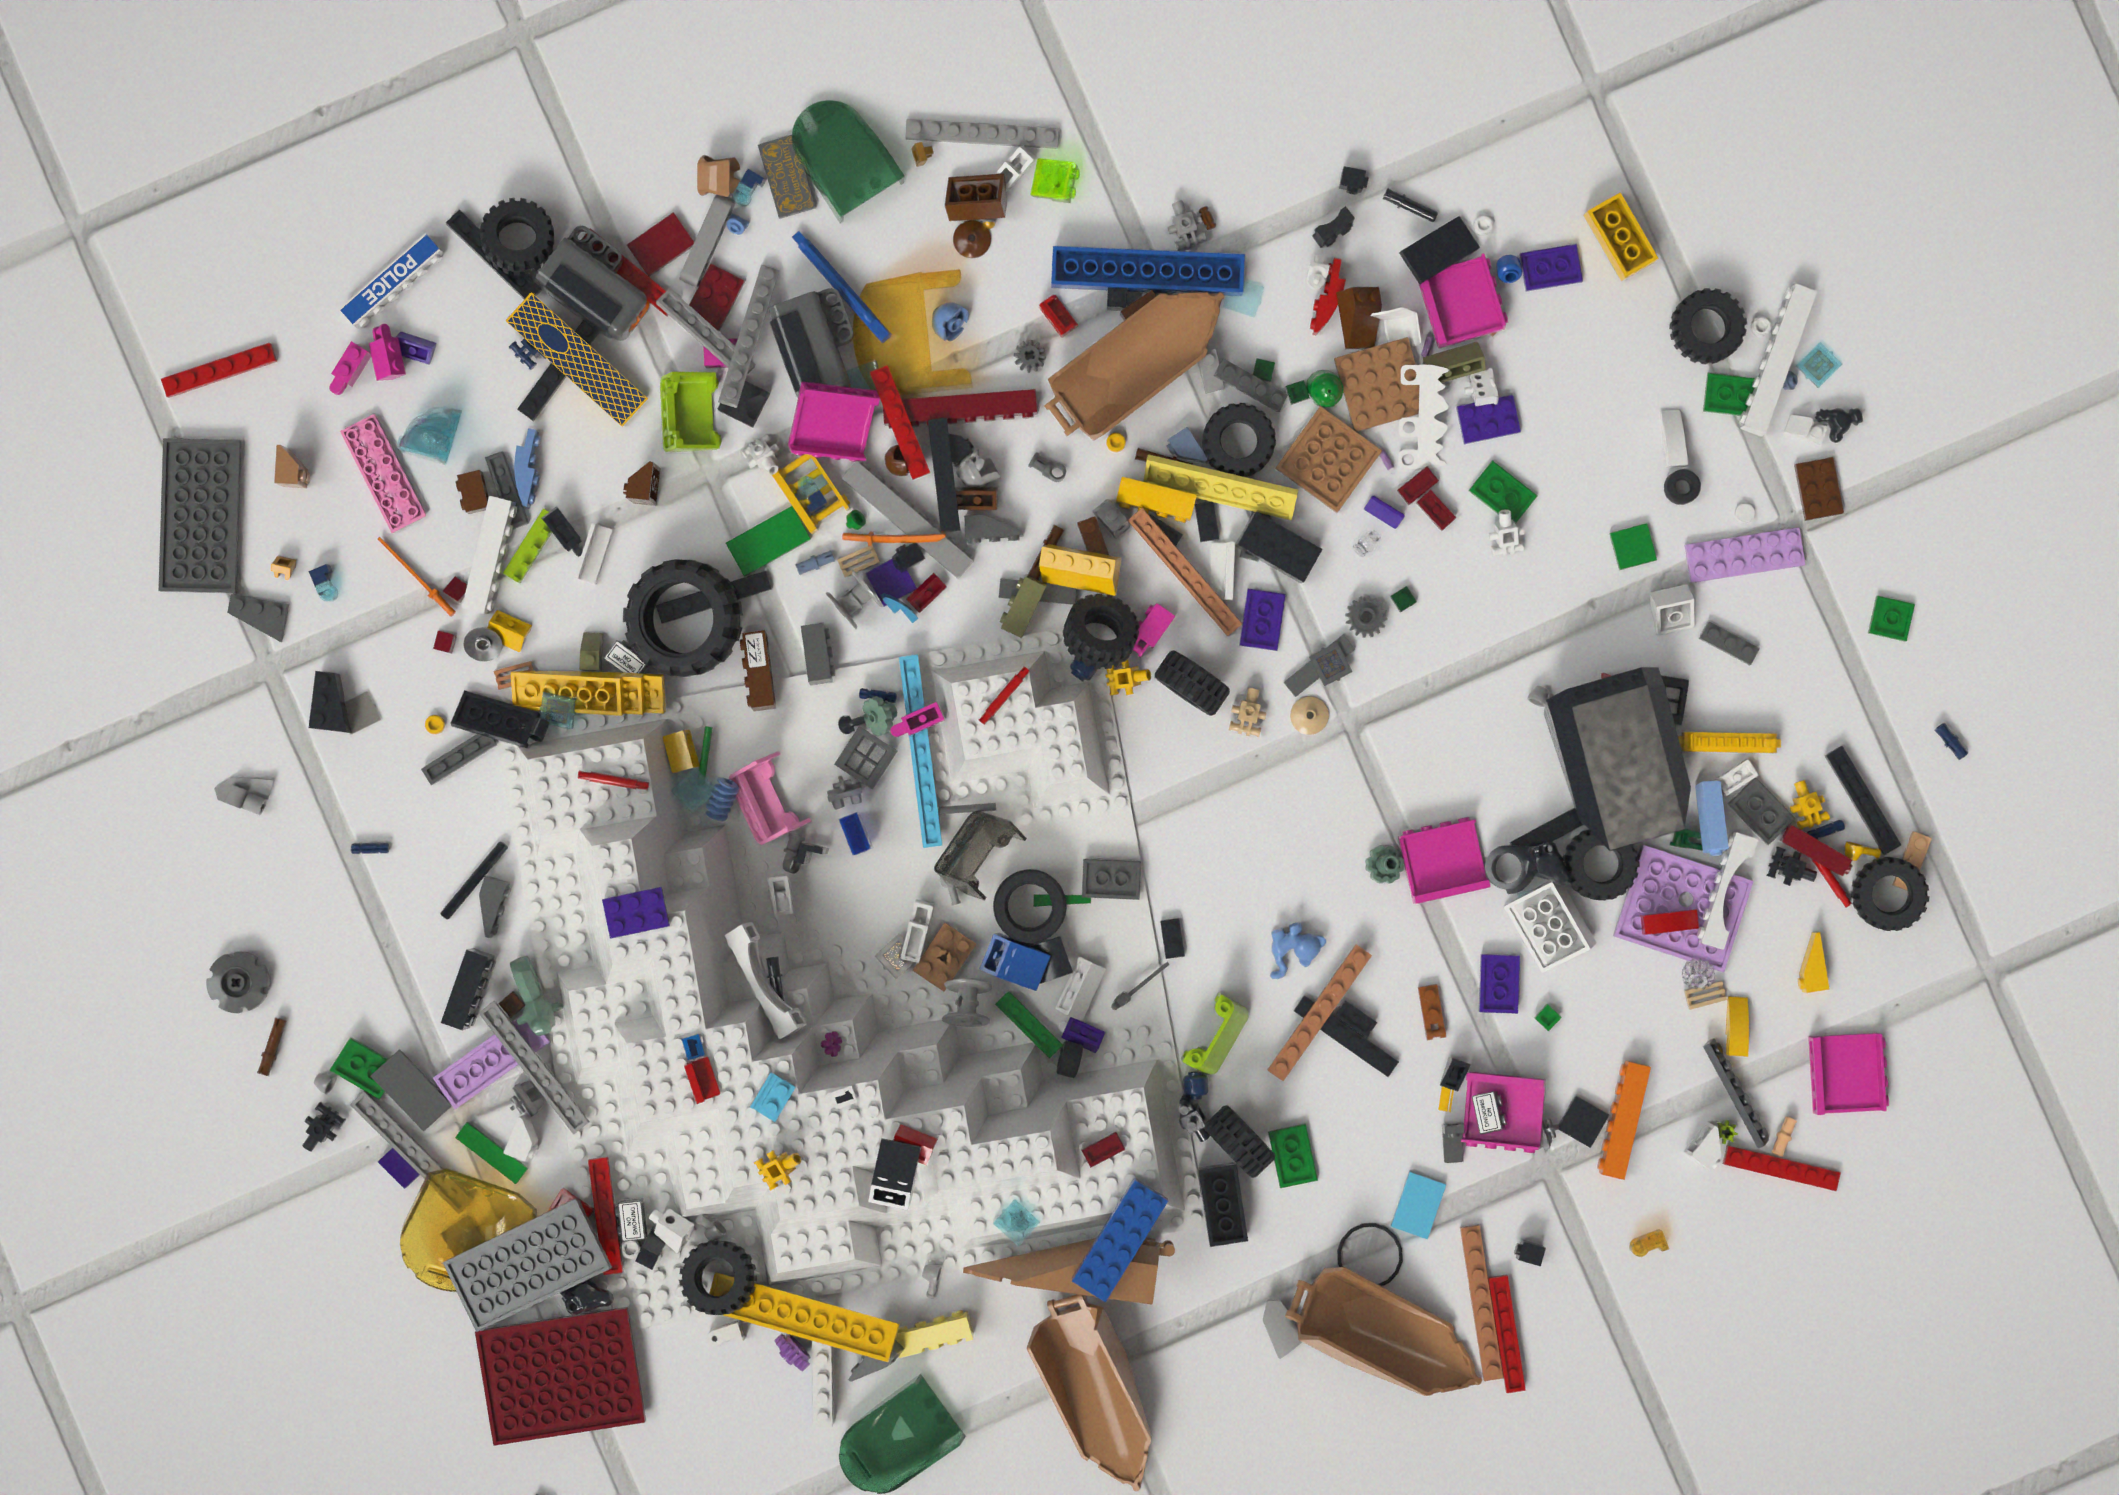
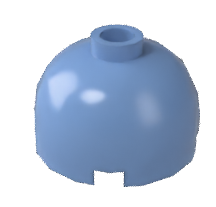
M953 302L937 307L932 314V328L935 334L944 341L948 340L950 342L956 339L964 330L961 327L964 321L966 323L968 321V310Z

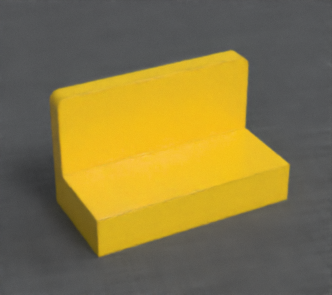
M496 610L489 620L487 628L495 631L500 636L502 645L520 652L524 639L531 631L532 625Z
M682 730L663 736L672 773L700 767L690 730Z

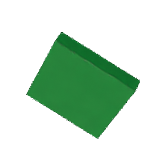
M1647 523L1609 533L1619 570L1657 560Z
M1876 596L1868 634L1907 642L1915 604Z

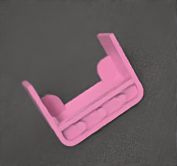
M779 751L758 759L729 776V779L738 785L739 792L736 794V799L755 840L761 845L811 822L810 818L799 822V818L795 813L791 811L785 813L769 779L775 773V766L771 760L781 755Z

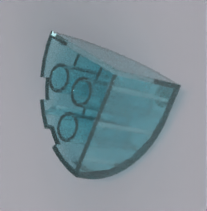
M442 406L423 411L410 422L403 435L399 437L397 450L446 465L462 410Z

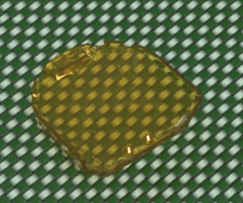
M447 1168L428 1172L402 1226L400 1248L403 1261L407 1268H410L415 1273V1277L421 1282L439 1290L457 1292L443 1262L536 1218L537 1209L520 1193Z

